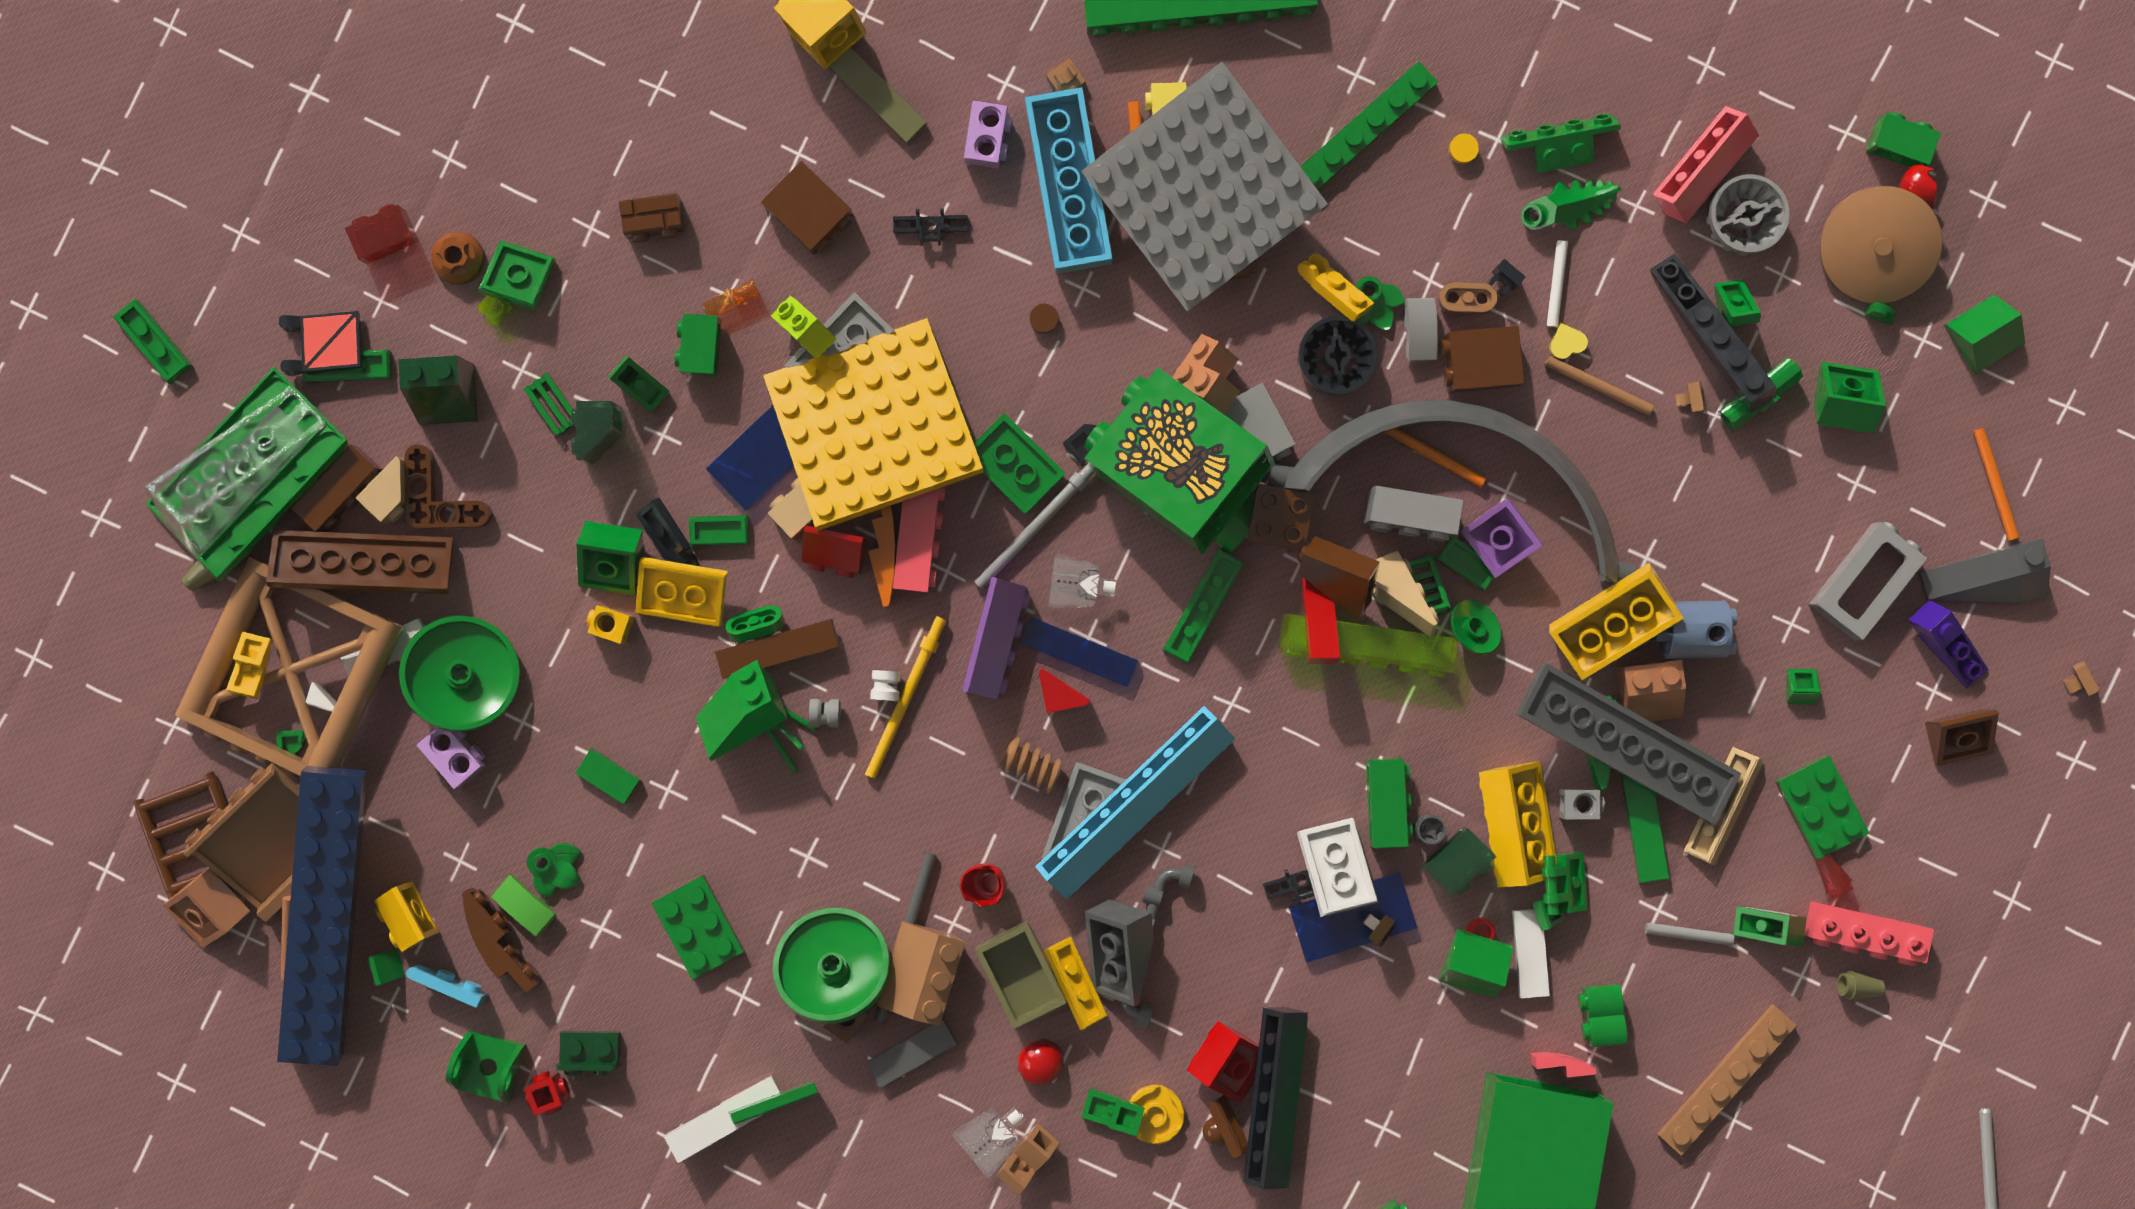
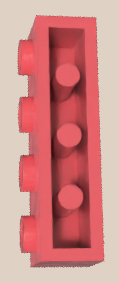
M1725 106L1652 194L1665 215L1687 223L1757 139L1759 134L1746 113Z
M1813 901L1810 902L1805 928V936L1813 938V944L1830 947L1831 942L1841 944L1840 950L1859 954V949L1870 951V957L1887 960L1888 955L1898 957V963L1914 967L1916 962L1927 964L1934 929Z

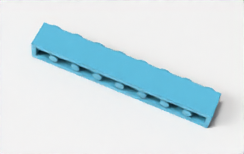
M1203 706L1035 867L1046 881L1067 900L1235 740L1234 736Z

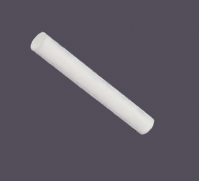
M1558 240L1556 243L1546 326L1550 328H1558L1568 249V241Z

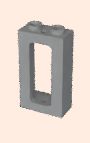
M1888 522L1872 523L1808 604L1854 641L1864 640L1927 559L1921 553L1922 549L1919 545L1911 540L1905 541L1898 535V529ZM1888 543L1904 556V562L1859 619H1854L1839 607L1838 601L1881 545Z

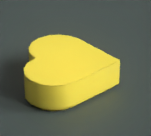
M1560 323L1550 343L1549 351L1552 357L1564 360L1571 354L1575 355L1584 351L1588 340L1582 332Z

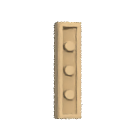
M1732 747L1725 764L1742 774L1716 825L1699 818L1684 849V852L1713 866L1716 865L1763 765V761L1759 757Z

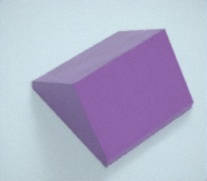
M1509 497L1490 508L1461 531L1495 578L1543 546V543Z

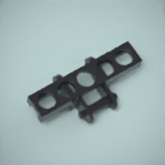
M940 208L941 216L920 217V209H916V216H893V233H920V237H917V241H920V246H923L924 242H938V246H941V241H944V236H941V233L968 232V215H944V208ZM934 220L936 227L933 230H928L925 227L926 221ZM945 220L950 221V227H945ZM956 220H964L965 226L954 227V222ZM898 221H906L908 224L907 228H897L896 225ZM912 221H916V228H911ZM924 233H937V236H924Z
M1286 869L1284 870L1285 877L1262 883L1267 899L1294 891L1296 896L1293 897V900L1298 901V904L1301 905V900L1315 897L1308 870L1289 875ZM1299 874H1303L1306 877V883L1301 886L1295 881L1296 876ZM1282 881H1287L1289 888L1284 889ZM1277 884L1279 891L1272 894L1269 893L1268 886ZM1311 885V891L1302 894L1298 893L1297 889Z

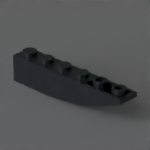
M1674 253L1651 268L1650 272L1679 316L1749 412L1753 413L1776 398V385L1677 255Z

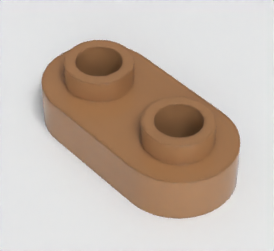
M1452 282L1440 290L1438 302L1440 307L1449 313L1483 314L1489 312L1496 305L1497 292L1491 285L1486 283ZM1449 294H1454L1457 297L1456 303L1448 301L1447 297ZM1477 295H1483L1486 298L1485 304L1477 302Z

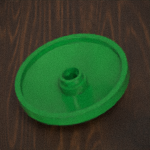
M449 616L429 623L412 637L400 661L399 679L401 690L408 706L420 719L441 730L468 732L491 724L508 709L518 689L520 670L518 658L511 642L498 628L475 617Z
M845 908L820 909L801 917L788 928L780 939L773 959L774 982L786 1005L800 1017L821 1024L842 1023L862 1015L880 998L890 975V953L880 930L864 915Z

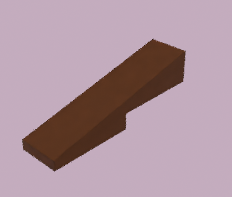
M833 619L721 649L715 651L722 679H728L732 673L755 660H758L764 668L835 649L840 647Z

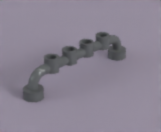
M1184 864L1183 869H1165L1158 875L1153 887L1147 886L1143 903L1148 904L1146 911L1151 913L1153 928L1167 882L1177 879L1179 880L1178 886L1189 889L1196 867ZM1121 1002L1126 1014L1137 1020L1136 1026L1148 1029L1154 1007L1143 1003L1140 1009Z

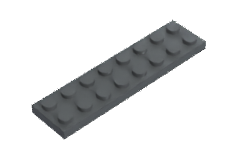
M1547 663L1541 664L1516 713L1520 718L1713 825H1716L1742 774Z

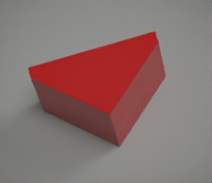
M1043 668L1039 671L1047 713L1085 706L1090 702V699Z

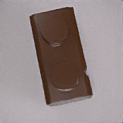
M677 193L619 201L623 234L627 239H632L633 243L647 242L650 240L649 236L661 235L662 239L678 237V232L685 231L681 199Z

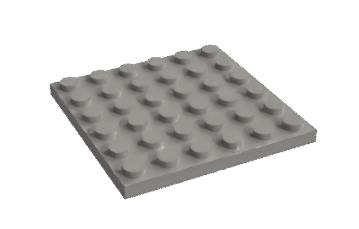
M1222 61L1081 171L1186 311L1197 305L1328 204Z

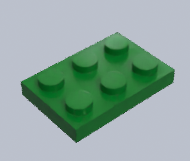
M1005 413L974 442L983 467V474L1025 515L1066 474Z
M1825 755L1775 781L1815 859L1819 860L1869 834L1830 755Z
M705 875L694 879L651 903L692 980L745 951Z

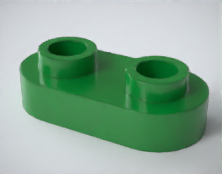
M769 605L733 616L726 623V631L732 641L746 642L778 632L783 627L785 619L779 607Z

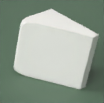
M312 682L305 703L332 712L337 701L320 682Z

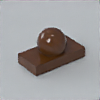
M1225 1095L1217 1097L1207 1105L1213 1118H1210L1204 1124L1203 1137L1208 1144L1213 1146H1222L1226 1143L1234 1159L1247 1151L1248 1141Z

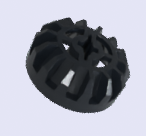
M1332 316L1316 322L1305 333L1299 344L1297 363L1302 372L1301 376L1304 380H1307L1315 391L1328 394V396L1348 395L1361 388L1372 376L1377 364V347L1372 334L1363 324L1358 321L1352 322L1348 317ZM1328 340L1329 346L1323 353V356L1315 358L1318 347ZM1342 340L1347 342L1351 346V348L1354 351V354L1351 355L1349 347L1346 344L1342 343ZM1335 349L1338 355H1343L1339 364L1336 363L1335 359H1330ZM1355 359L1353 369L1344 376L1346 365L1350 360ZM1323 362V365L1331 371L1332 378L1322 374L1316 363Z

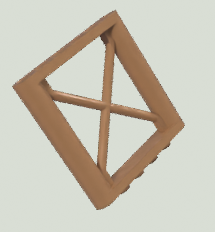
M249 556L175 716L205 730L204 735L216 741H221L222 738L230 742L229 747L238 752L246 753V751L255 754L254 759L263 764L270 765L274 763L281 766L280 770L291 777L297 778L298 775L301 776V771L306 766L339 768L404 626L326 589L289 588L365 624L358 639L293 663L271 599L275 587H268L266 583L269 563ZM259 605H261L282 666V668L265 674L262 687L286 679L309 745L303 758L280 749L215 717L221 703L241 696L230 693L226 689L220 691V688L234 661L232 658L242 632L247 633ZM360 650L319 739L309 707L305 703L306 699L297 674Z

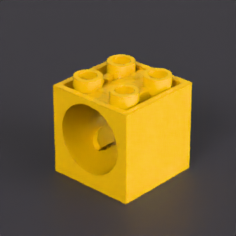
M779 0L778 4L774 7L789 34L824 70L867 33L855 8L847 0Z

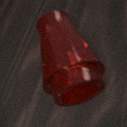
M1831 853L1815 861L1826 894L1830 893L1832 899L1854 889L1851 884L1853 880L1835 861Z

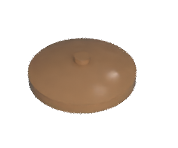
M1894 186L1865 188L1842 200L1827 218L1820 237V258L1829 279L1846 295L1868 303L1893 302L1914 293L1931 277L1939 262L1942 250L1941 228L1933 210L1917 195Z

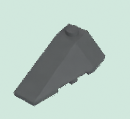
M2042 538L2028 540L1921 571L1919 576L1927 600L2020 604L2048 596L2051 565Z

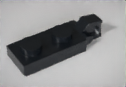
M660 497L652 500L636 513V516L665 561L700 566L695 554H693L692 547H690L689 542Z

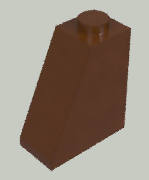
M1315 536L1309 546L1304 545L1298 558V561L1302 562L1300 575L1351 616L1361 620L1372 602L1380 561Z

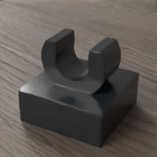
M1503 259L1492 271L1495 275L1489 280L1488 284L1492 286L1496 281H1502L1504 289L1499 295L1504 296L1510 289L1515 290L1526 276L1506 259Z

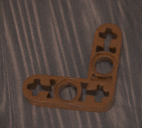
M419 444L412 445L406 450L404 456L405 517L409 525L421 529L480 528L490 523L492 510L484 502L435 501L433 452L428 447ZM418 450H420L421 454L426 455V459L420 462V469L427 470L426 475L421 473L412 474V470L418 471V462L412 459L413 456L418 455ZM422 478L427 483V489L423 494L417 495L414 493L412 485L415 480ZM413 498L419 500L427 499V504L421 502V511L427 513L426 518L421 519V523L413 517L414 513L419 512V503H413ZM451 506L456 511V518L453 522L446 523L443 521L441 514L446 507ZM462 506H465V512H475L477 506H479V510L484 511L485 515L479 518V522L474 517H464L465 523H462L464 516Z

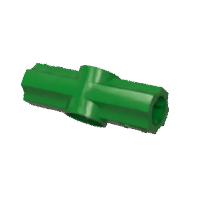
M1787 357L1766 373L1776 385V398L1753 413L1749 412L1738 396L1722 407L1718 413L1726 426L1730 427L1733 431L1738 429L1755 414L1761 413L1781 398L1780 395L1800 381L1804 376L1796 362Z

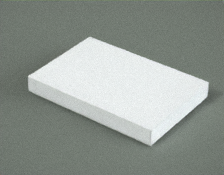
M1353 818L1297 832L1321 917L1378 902Z

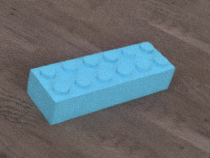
M1082 87L1025 97L1027 118L1055 274L1112 265V253L1102 198L1081 172L1095 161Z

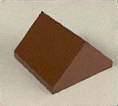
M1979 709L1925 722L1936 766L1993 753L1999 717L1998 711Z

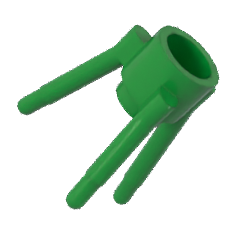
M782 703L787 717L813 732L818 731L817 727H810L807 720L790 711ZM785 720L765 732L792 772L797 773V767L774 733V731L780 730L799 750H803L804 746L784 726L787 722Z

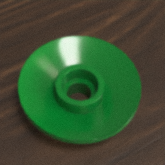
M1472 599L1464 600L1455 606L1451 614V626L1459 643L1470 652L1480 655L1488 654L1495 650L1500 643L1501 628L1492 610L1482 602Z

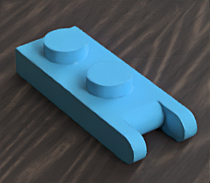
M417 964L406 971L407 978L475 1008L483 1005L488 993L481 990V985L468 980L465 983L454 979L455 974L444 969L436 971L422 964Z

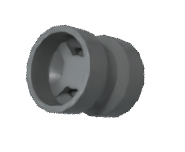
M1424 814L1416 819L1413 831L1418 840L1434 845L1444 839L1446 826L1441 818L1432 814Z

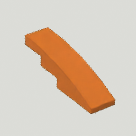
M892 505L881 508L883 517L872 520L879 548L868 551L884 608L891 607L897 555L895 517Z

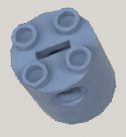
M1726 600L1674 601L1684 619L1653 637L1654 642H1660L1662 653L1666 659L1727 658L1728 655H1735L1737 649L1736 639L1733 637V626L1737 625V611L1735 608L1730 609Z

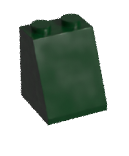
M458 355L398 359L400 390L419 425L478 422L475 364Z

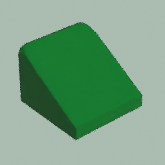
M1787 669V704H1816L1821 695L1817 669Z
M397 949L369 957L368 961L376 986L404 976Z

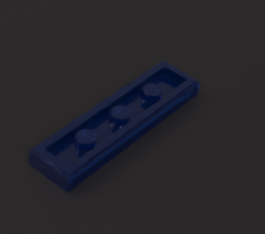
M1033 617L1030 618L1020 643L1128 687L1138 660Z

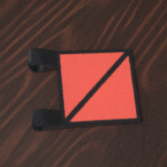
M359 311L306 316L282 315L279 317V326L284 331L294 332L301 329L302 360H282L280 368L285 375L296 376L311 372L362 368Z

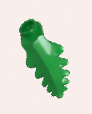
M1590 179L1586 181L1584 189L1579 180H1574L1570 189H1568L1564 182H1558L1551 195H1545L1525 205L1521 212V220L1531 230H1539L1558 222L1571 230H1577L1579 227L1578 219H1581L1586 224H1590L1592 222L1591 212L1597 216H1602L1603 210L1601 206L1605 209L1611 208L1610 200H1617V194L1621 191V187L1613 185L1611 181H1608L1605 185L1603 180L1597 181L1594 186L1593 180ZM1536 210L1539 212L1538 220L1534 216Z

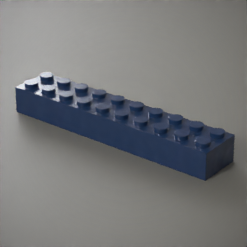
M306 766L301 771L277 1062L338 1066L343 1057L367 771Z

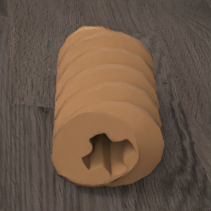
M1017 736L1009 743L997 768L1006 762L1005 772L1009 773L1015 767L1017 768L1016 778H1020L1026 773V783L1029 784L1036 778V788L1040 789L1044 784H1047V794H1049L1061 773V759L1058 758L1051 764L1050 753L1040 758L1041 748L1039 747L1030 753V743L1026 742L1022 747H1019L1020 737Z

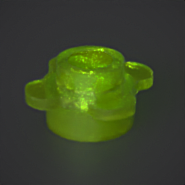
M486 296L482 302L478 303L477 309L489 318L490 324L498 325L505 314L512 312L513 307L511 303ZM497 305V310H493L492 307Z

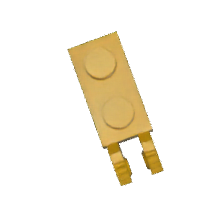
M1319 253L1312 254L1308 261L1305 260L1299 263L1297 269L1301 277L1352 322L1359 319L1373 307L1374 302L1332 267L1330 268L1328 260L1319 255Z

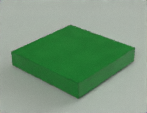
M500 240L480 284L479 292L480 294L535 311L556 263L555 257Z

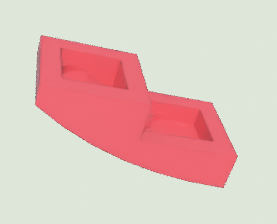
M1550 1052L1530 1053L1531 1065L1536 1069L1561 1067V1073L1567 1078L1596 1074V1068L1591 1064L1569 1055Z

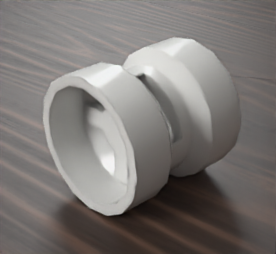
M872 670L874 688L871 690L870 699L899 701L900 692L897 690V683L901 680V672Z

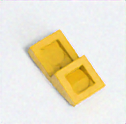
M242 632L232 658L236 661L226 690L230 693L258 699L270 657L272 643L270 638Z

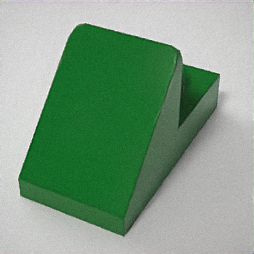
M1743 279L1714 284L1717 309L1731 327L1760 322L1761 312Z
M627 355L608 376L612 382L650 413L670 392Z

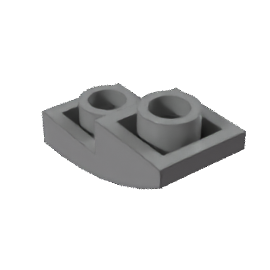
M1408 298L1405 301L1404 327L1407 329L1406 358L1409 361L1437 360L1438 336L1435 299Z

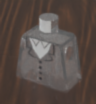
M1055 553L1048 608L1095 607L1097 595L1114 597L1116 580L1099 578L1100 565Z
M992 1107L957 1127L953 1131L952 1136L987 1179H989L1020 1143V1137L1014 1130L1026 1119L1016 1107H1013L1004 1116L995 1107Z

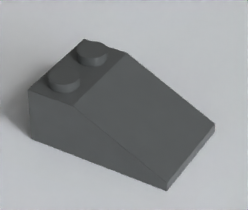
M1109 899L1085 911L1092 983L1097 993L1136 1006L1139 1004L1154 941L1152 916L1150 912Z

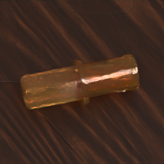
M751 279L749 282L731 290L726 288L725 293L704 302L702 305L706 315L717 316L732 308L737 310L738 305L760 296L755 282Z

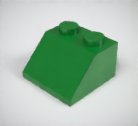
M1821 362L1814 401L1817 424L1827 427L1851 429L1856 432L1875 433L1886 408L1879 371Z
M585 521L576 543L578 586L635 595L638 585L639 561L643 554V530Z

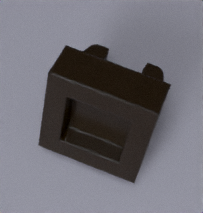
M1370 913L1363 921L1366 926L1373 930L1369 939L1380 947L1384 945L1398 925L1396 921L1387 915L1379 921Z

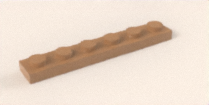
M1771 1004L1657 1135L1682 1156L1797 1025L1780 1009Z

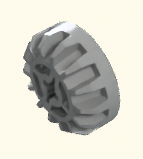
M1754 174L1741 175L1729 180L1716 190L1707 206L1709 208V216L1706 218L1707 225L1710 224L1713 240H1718L1724 245L1722 249L1726 251L1732 250L1741 256L1758 254L1777 243L1785 233L1790 216L1789 204L1780 187L1770 179ZM1739 199H1747L1750 201H1745L1741 204ZM1734 201L1736 208L1733 209L1730 216L1723 219L1726 207ZM1743 213H1744V214H1753V213H1756V214L1753 215L1750 219H1749V218H1740V219H1737V218H1738L1739 216H1741ZM1762 220L1759 231L1752 236L1750 229ZM1733 227L1738 231H1745L1747 238L1736 237L1727 229Z

